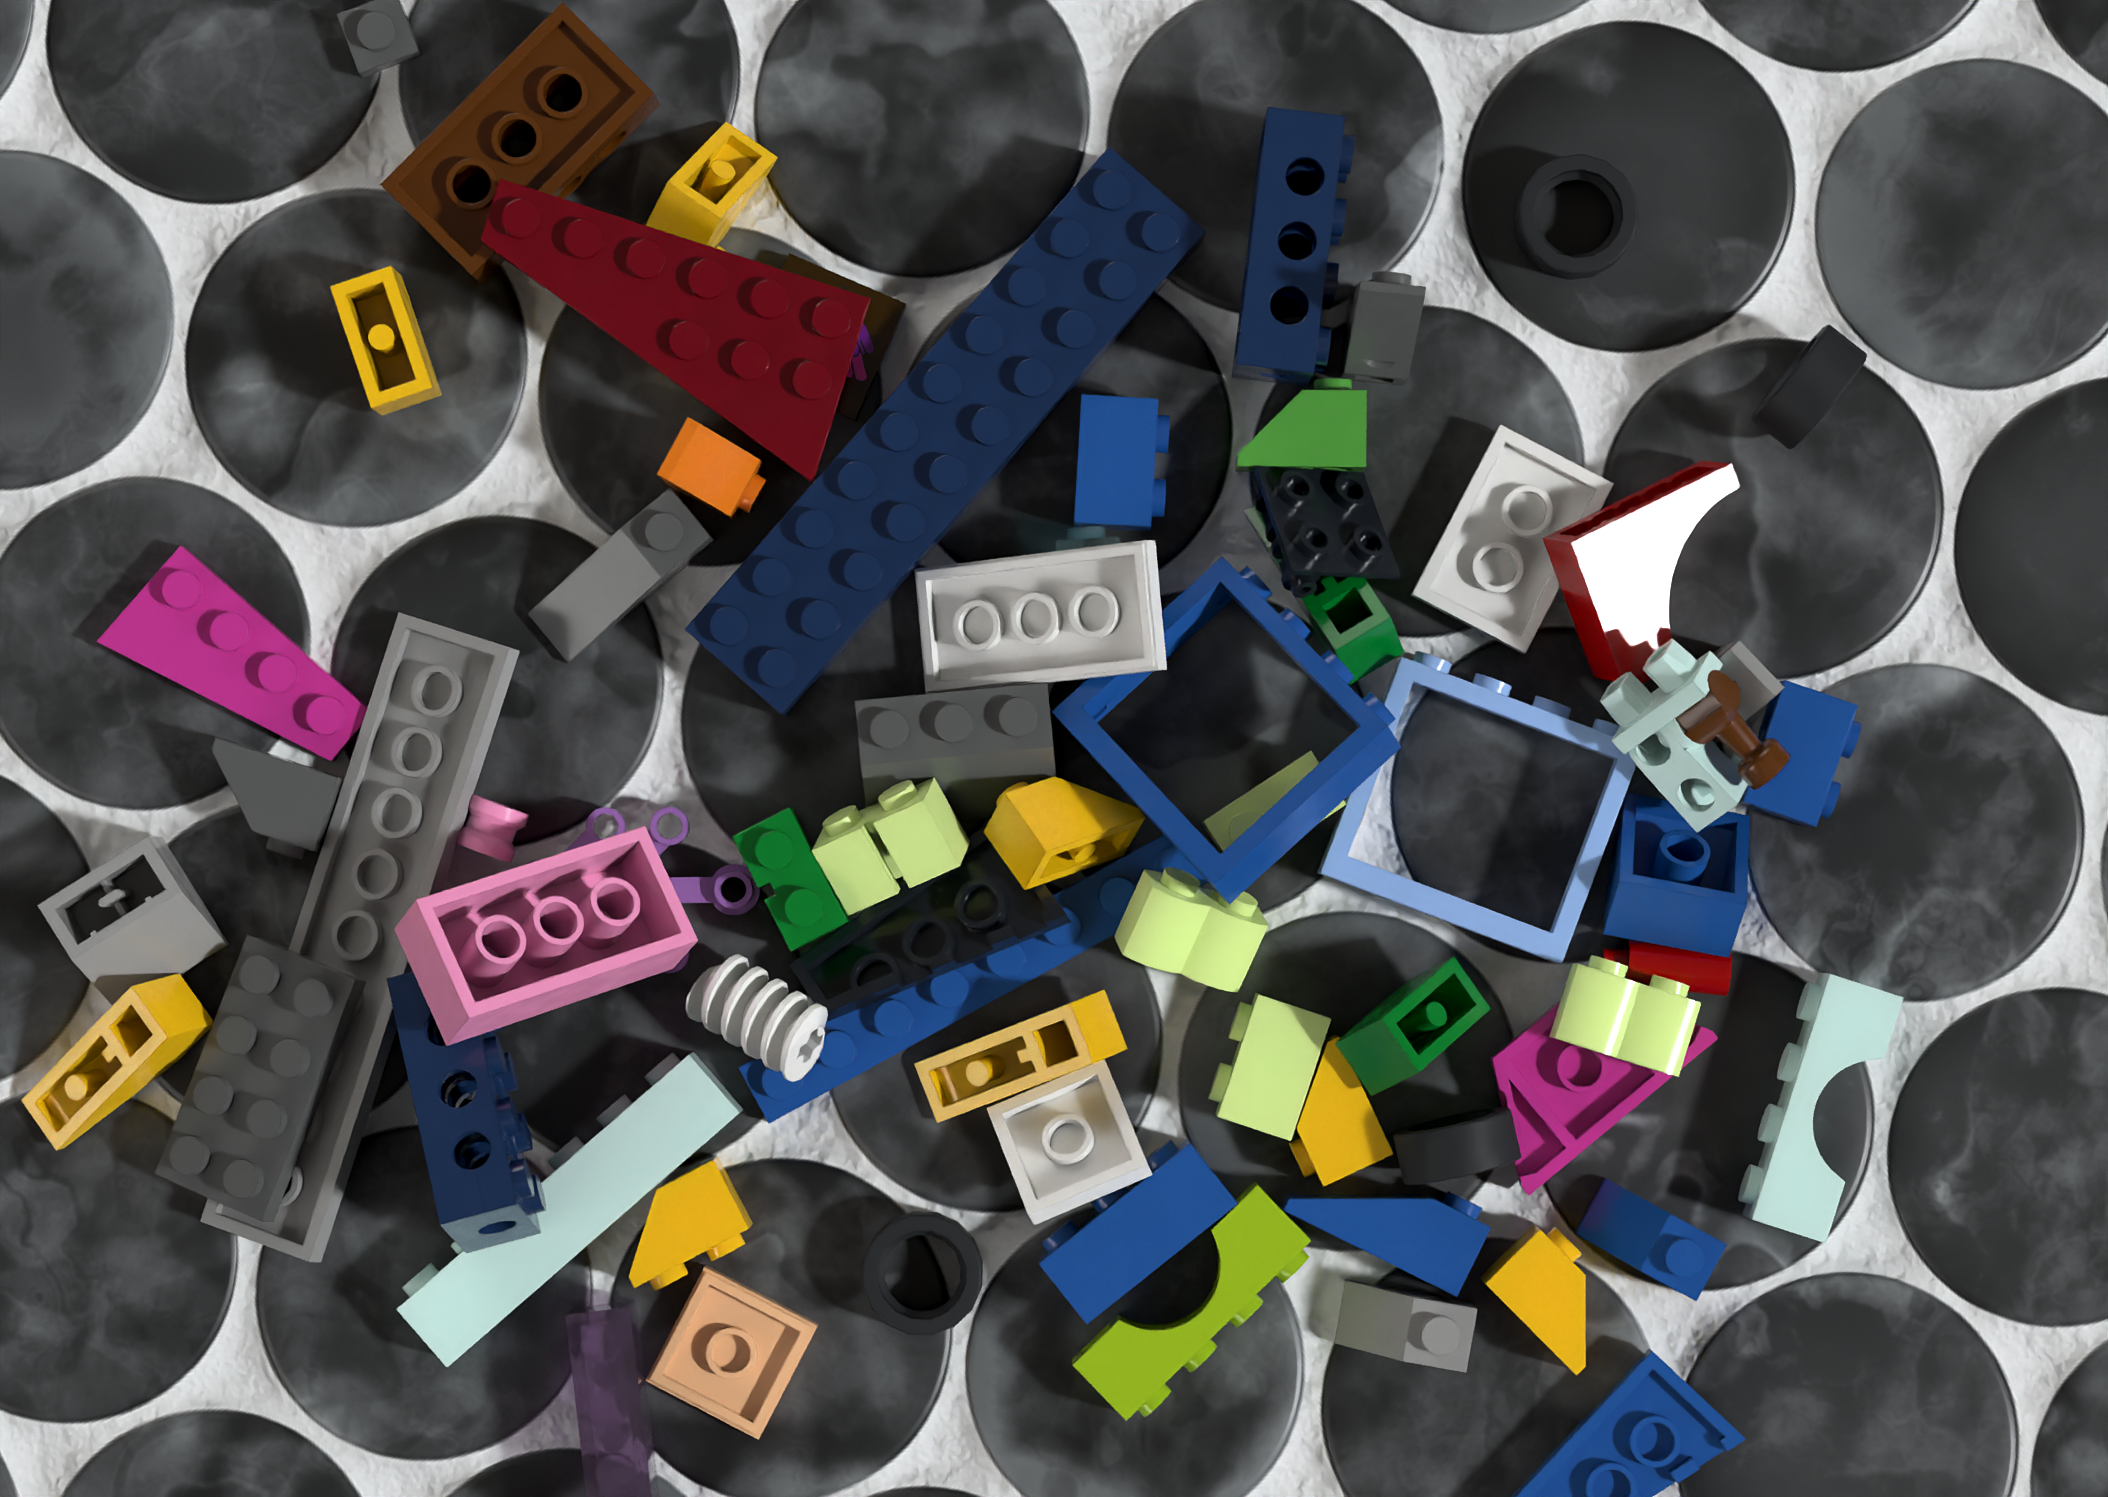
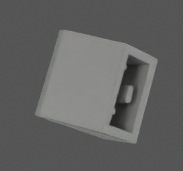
M145 837L37 905L71 960L111 1005L131 986L177 973L182 975L230 945L163 837Z

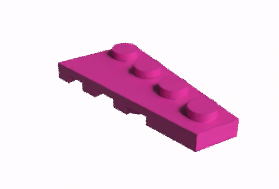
M180 546L96 641L329 761H335L359 734L368 708L367 705L183 546Z

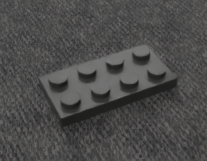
M247 934L155 1174L261 1222H274L366 981L262 937Z

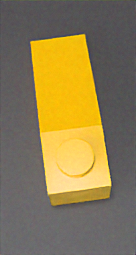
M180 973L131 986L21 1101L56 1151L64 1149L178 1062L212 1027L214 1021Z
M1104 989L914 1063L936 1122L939 1123L1090 1066L1128 1048Z

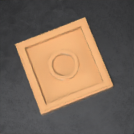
M706 1265L645 1381L759 1440L819 1324Z

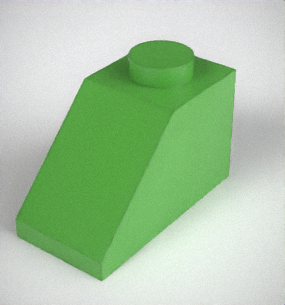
M1326 378L1314 380V390H1302L1237 454L1235 472H1254L1253 469L1256 466L1363 472L1366 468L1367 390H1352V380Z

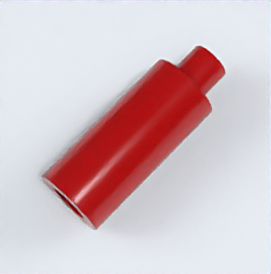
M1628 940L1625 950L1603 948L1601 958L1628 966L1626 979L1649 986L1652 975H1657L1690 986L1688 993L1727 996L1732 970L1731 953L1729 958L1635 940Z

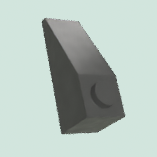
M669 488L613 534L532 609L528 615L564 659L571 663L713 546L716 541L678 495Z

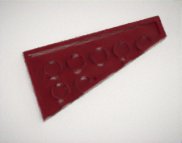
M501 178L499 179L480 241L482 244L541 287L561 299L589 322L620 342L633 354L707 408L713 410L738 428L762 448L771 452L810 483L814 482L871 298Z

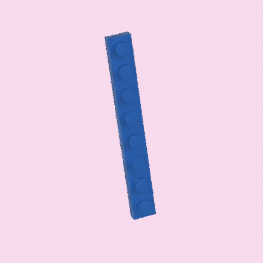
M1162 835L1054 894V898L1071 920L1070 923L831 1021L827 1020L824 1028V1045L820 1056L812 1069L801 1080L791 1082L785 1079L781 1071L776 1072L764 1065L762 1059H753L740 1066L739 1070L768 1123H771L1113 936L1118 929L1144 869L1163 873L1166 867L1177 868L1198 879L1200 882L1199 887L1208 884L1207 880L1166 836Z

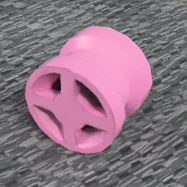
M473 794L468 806V817L465 825H463L459 832L456 843L493 858L512 863L516 852L512 842L517 830L526 826L529 815L504 804Z

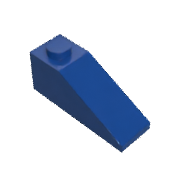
M1450 1191L1447 1192L1443 1201L1429 1194H1286L1281 1204L1284 1211L1456 1297L1491 1229L1488 1224L1477 1219L1482 1207Z

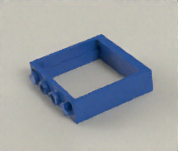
M1222 556L1162 611L1166 660L1234 599L1359 727L1220 854L1098 724L1106 714L1152 672L1089 678L1059 704L1052 713L1070 735L1228 904H1231L1401 748V745L1388 727L1396 718L1372 692H1369L1361 699L1348 685L1355 677L1344 663L1329 649L1322 656H1319L1307 643L1313 634L1301 619L1288 607L1278 614L1266 601L1272 595V592L1258 575L1248 566L1238 573Z

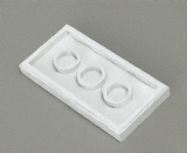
M1153 540L914 569L926 694L1053 683L1167 670L1156 542Z

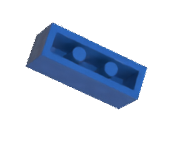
M1171 1139L1162 1144L1146 1157L1152 1176L1137 1181L1128 1188L1127 1186L1093 1200L1091 1204L1097 1210L1094 1215L1079 1227L1069 1219L1041 1242L1047 1252L1039 1258V1265L1086 1324L1091 1322L1238 1204L1233 1195L1189 1140H1186L1178 1148Z

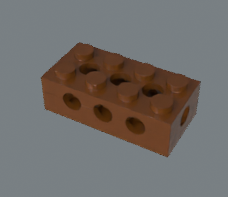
M562 2L380 185L482 284L505 261L480 241L499 179L501 178L566 200L660 104L654 92ZM571 86L582 90L581 100L574 109L567 112H558L552 109V99L560 89ZM523 131L536 134V144L529 154L519 158L507 155L508 142L515 134ZM478 176L490 178V191L483 200L477 203L463 202L462 190L470 179Z

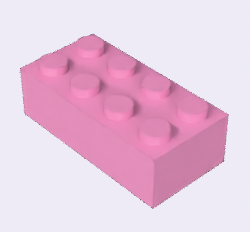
M645 826L417 899L394 929L446 1046L671 970L698 941Z

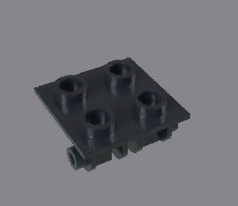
M1256 466L1253 469L1259 484L1256 489L1258 494L1254 498V504L1256 509L1262 514L1266 526L1265 536L1267 541L1271 543L1270 550L1272 556L1281 560L1279 566L1282 572V585L1284 589L1292 591L1294 597L1304 598L1312 595L1317 590L1316 582L1321 576L1399 579L1401 575L1364 472Z

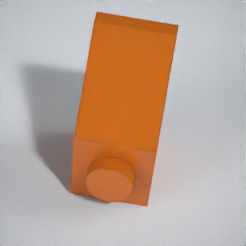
M689 417L686 419L657 473L667 485L733 521L740 509L751 513L768 481L759 475L764 467L760 459Z

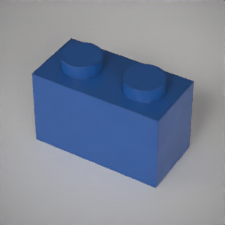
M1081 395L1074 527L1150 531L1152 517H1164L1166 479L1154 478L1155 453L1168 454L1170 415H1158V399Z
M1783 680L1779 682L1785 688L1769 701L1757 737L1761 742L1768 738H1774L1791 754V757L1784 768L1762 787L1752 790L1747 785L1738 804L1803 827H1817L1820 817L1829 819L1839 796L1841 784L1833 781V777L1840 757L1849 759L1856 747L1862 726L1860 722L1854 721L1858 705Z

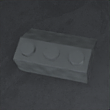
M1047 683L855 701L866 808L878 803V797L884 791L902 781L911 780L915 786L935 777L959 821L991 819L997 807L996 801L998 797L1010 786L1019 782H1027L1030 785L1054 776L1056 777Z

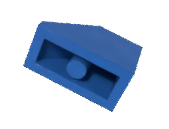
M1605 1177L1574 1232L1579 1237L1694 1301L1698 1300L1727 1246L1722 1241Z

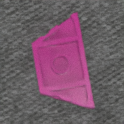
M1561 1000L1490 1058L1501 1107H1508L1512 1113L1521 1152V1158L1514 1163L1519 1185L1528 1196L1673 1077L1549 1037ZM1695 1024L1682 1068L1718 1039L1713 1031Z

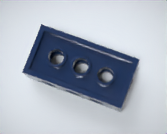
M1275 107L1267 108L1261 130L1231 378L1307 387L1314 372L1323 373L1324 366H1327L1331 327L1320 326L1322 309L1330 310L1332 302L1335 301L1339 274V263L1328 262L1329 246L1338 247L1339 239L1343 236L1347 199L1335 198L1337 183L1346 184L1347 174H1350L1355 135L1343 134L1345 116ZM1295 176L1305 177L1314 184L1317 192L1309 196L1298 195L1289 188L1286 180ZM1286 239L1298 240L1308 249L1309 257L1302 260L1289 259L1280 251L1278 243ZM1277 302H1289L1298 308L1302 320L1296 324H1283L1274 318L1270 306Z
M413 971L386 978L441 1227L465 1253L540 1234L541 1230L537 1213L546 1211V1201L537 1173H530L523 1152L532 1150L533 1145L523 1112L517 1113L510 1096V1091L519 1089V1082L511 1054L509 1052L503 1053L500 1040L496 1034L497 1031L504 1030L505 1026L446 1046Z

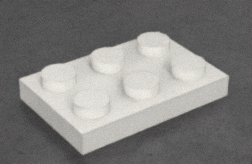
M1500 425L1410 596L1517 652L1525 654L1560 588L1542 538L1599 511L1614 483Z

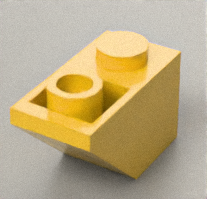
M718 1156L656 1189L628 1276L634 1288L649 1281L653 1290L656 1291L687 1275L688 1271L684 1262L706 1251L710 1260L714 1261L745 1244L740 1233L749 1229L753 1223Z

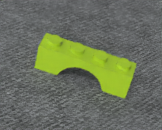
M1255 1181L1236 1198L1238 1204L1210 1226L1217 1246L1218 1270L1210 1293L1199 1307L1179 1320L1164 1324L1140 1323L1117 1314L1072 1358V1365L1126 1421L1136 1411L1144 1418L1153 1412L1171 1393V1390L1165 1383L1182 1366L1190 1373L1197 1369L1217 1348V1345L1211 1338L1229 1321L1235 1328L1242 1325L1262 1305L1263 1300L1257 1295L1262 1288L1274 1277L1281 1283H1284L1308 1260L1309 1255L1303 1249L1311 1242V1239Z

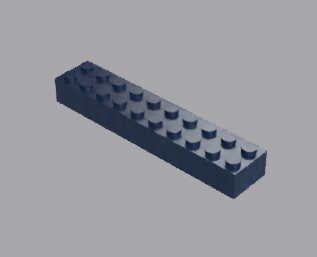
M1108 147L696 615L685 630L773 708L786 717L911 575L914 569L926 558L1204 241L1206 230L1111 147Z

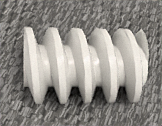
M740 954L733 955L723 964L710 967L703 972L693 984L686 998L685 1010L690 1019L703 1022L706 1029L715 1034H722L724 1040L736 1047L742 1046L744 1053L755 1059H762L766 1067L776 1072L781 1071L784 1078L791 1082L801 1080L812 1069L824 1045V1028L828 1017L826 1007L816 1003L807 1008V996L799 991L790 993L787 996V983L778 978L768 982V972L759 966L749 969L748 959Z

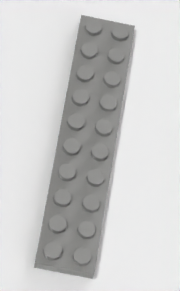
M398 612L289 947L292 951L366 981V984L274 1222H261L210 1198L207 1199L200 1222L302 1260L321 1263L397 1031L386 978L413 971L394 929L415 900L441 892L457 846L456 841L465 822L469 809L468 806L478 782L517 662L519 650Z

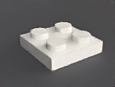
M1105 1059L987 1108L1033 1225L1152 1176L1148 1162Z

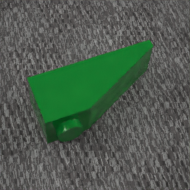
M1253 505L1245 510L1244 513L1282 576L1279 566L1281 560L1272 556L1270 550L1271 543L1267 541L1265 536L1266 526L1262 514ZM1321 576L1316 582L1317 590L1312 595L1304 598L1295 597L1325 648L1331 650L1354 675L1355 678L1349 685L1405 653L1390 615L1365 578Z

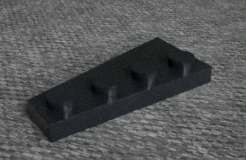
M985 825L969 837L970 844L959 867L912 888H909L905 882L900 886L901 889L898 894L874 904L789 966L814 1004L818 1003L827 1008V1020L831 1021L1068 924L1071 920L1045 884L1027 890L1023 889L984 834L987 826Z

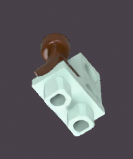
M1671 639L1658 648L1648 658L1642 668L1659 688L1650 693L1631 672H1626L1607 687L1600 702L1611 717L1620 725L1611 740L1624 755L1629 752L1637 767L1696 832H1699L1736 806L1747 785L1752 790H1756L1773 779L1787 764L1791 754L1774 738H1768L1761 742L1738 713L1741 703V690L1736 680L1732 681L1728 676L1719 671L1723 663L1711 651H1708L1696 660L1674 639ZM1717 738L1735 755L1729 759L1712 740Z

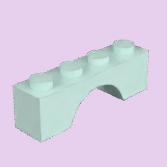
M1819 972L1816 984L1809 981L1806 983L1796 1013L1797 1018L1804 1020L1797 1045L1790 1042L1786 1045L1778 1067L1777 1079L1785 1081L1778 1105L1769 1103L1760 1123L1758 1140L1765 1142L1758 1167L1751 1164L1748 1166L1740 1186L1738 1200L1746 1203L1743 1212L1744 1216L1826 1243L1845 1181L1829 1168L1816 1146L1813 1134L1815 1105L1823 1088L1841 1070L1862 1061L1885 1058L1904 997L1828 973Z

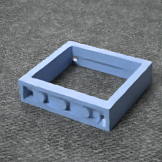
M1421 651L1415 652L1413 660L1404 657L1397 659L1381 701L1396 718L1388 726L1393 734L1411 686L1416 684L1614 759L1550 932L1349 857V851L1381 766L1345 798L1344 801L1347 805L1340 810L1317 873L1553 963L1562 964L1636 767L1629 752L1624 755L1611 741L1619 726L1595 718L1592 728L1568 719L1571 708L1540 696H1535L1532 705L1510 698L1508 696L1512 686L1482 674L1476 673L1472 683L1448 674L1452 666L1450 662Z

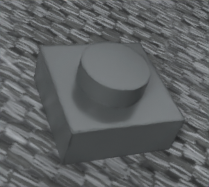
M373 0L337 14L358 72L363 78L422 56L401 0Z

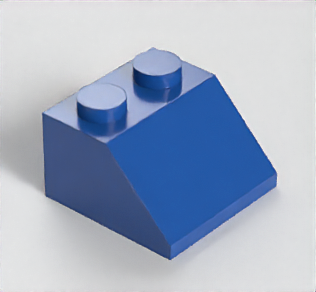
M1626 792L1620 809L1606 885L1603 934L1729 958L1747 906L1750 816L1727 811L1699 832H1696L1668 800Z

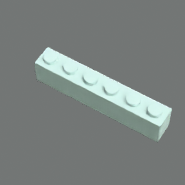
M672 1052L644 1077L652 1086L634 1103L624 1094L596 1118L604 1129L584 1145L576 1136L547 1161L555 1171L541 1183L546 1201V1211L537 1213L541 1230L540 1234L470 1253H465L454 1242L451 1247L458 1256L440 1272L430 1263L402 1287L410 1298L396 1310L446 1367L463 1355L744 1110L694 1052L686 1056L682 1061Z

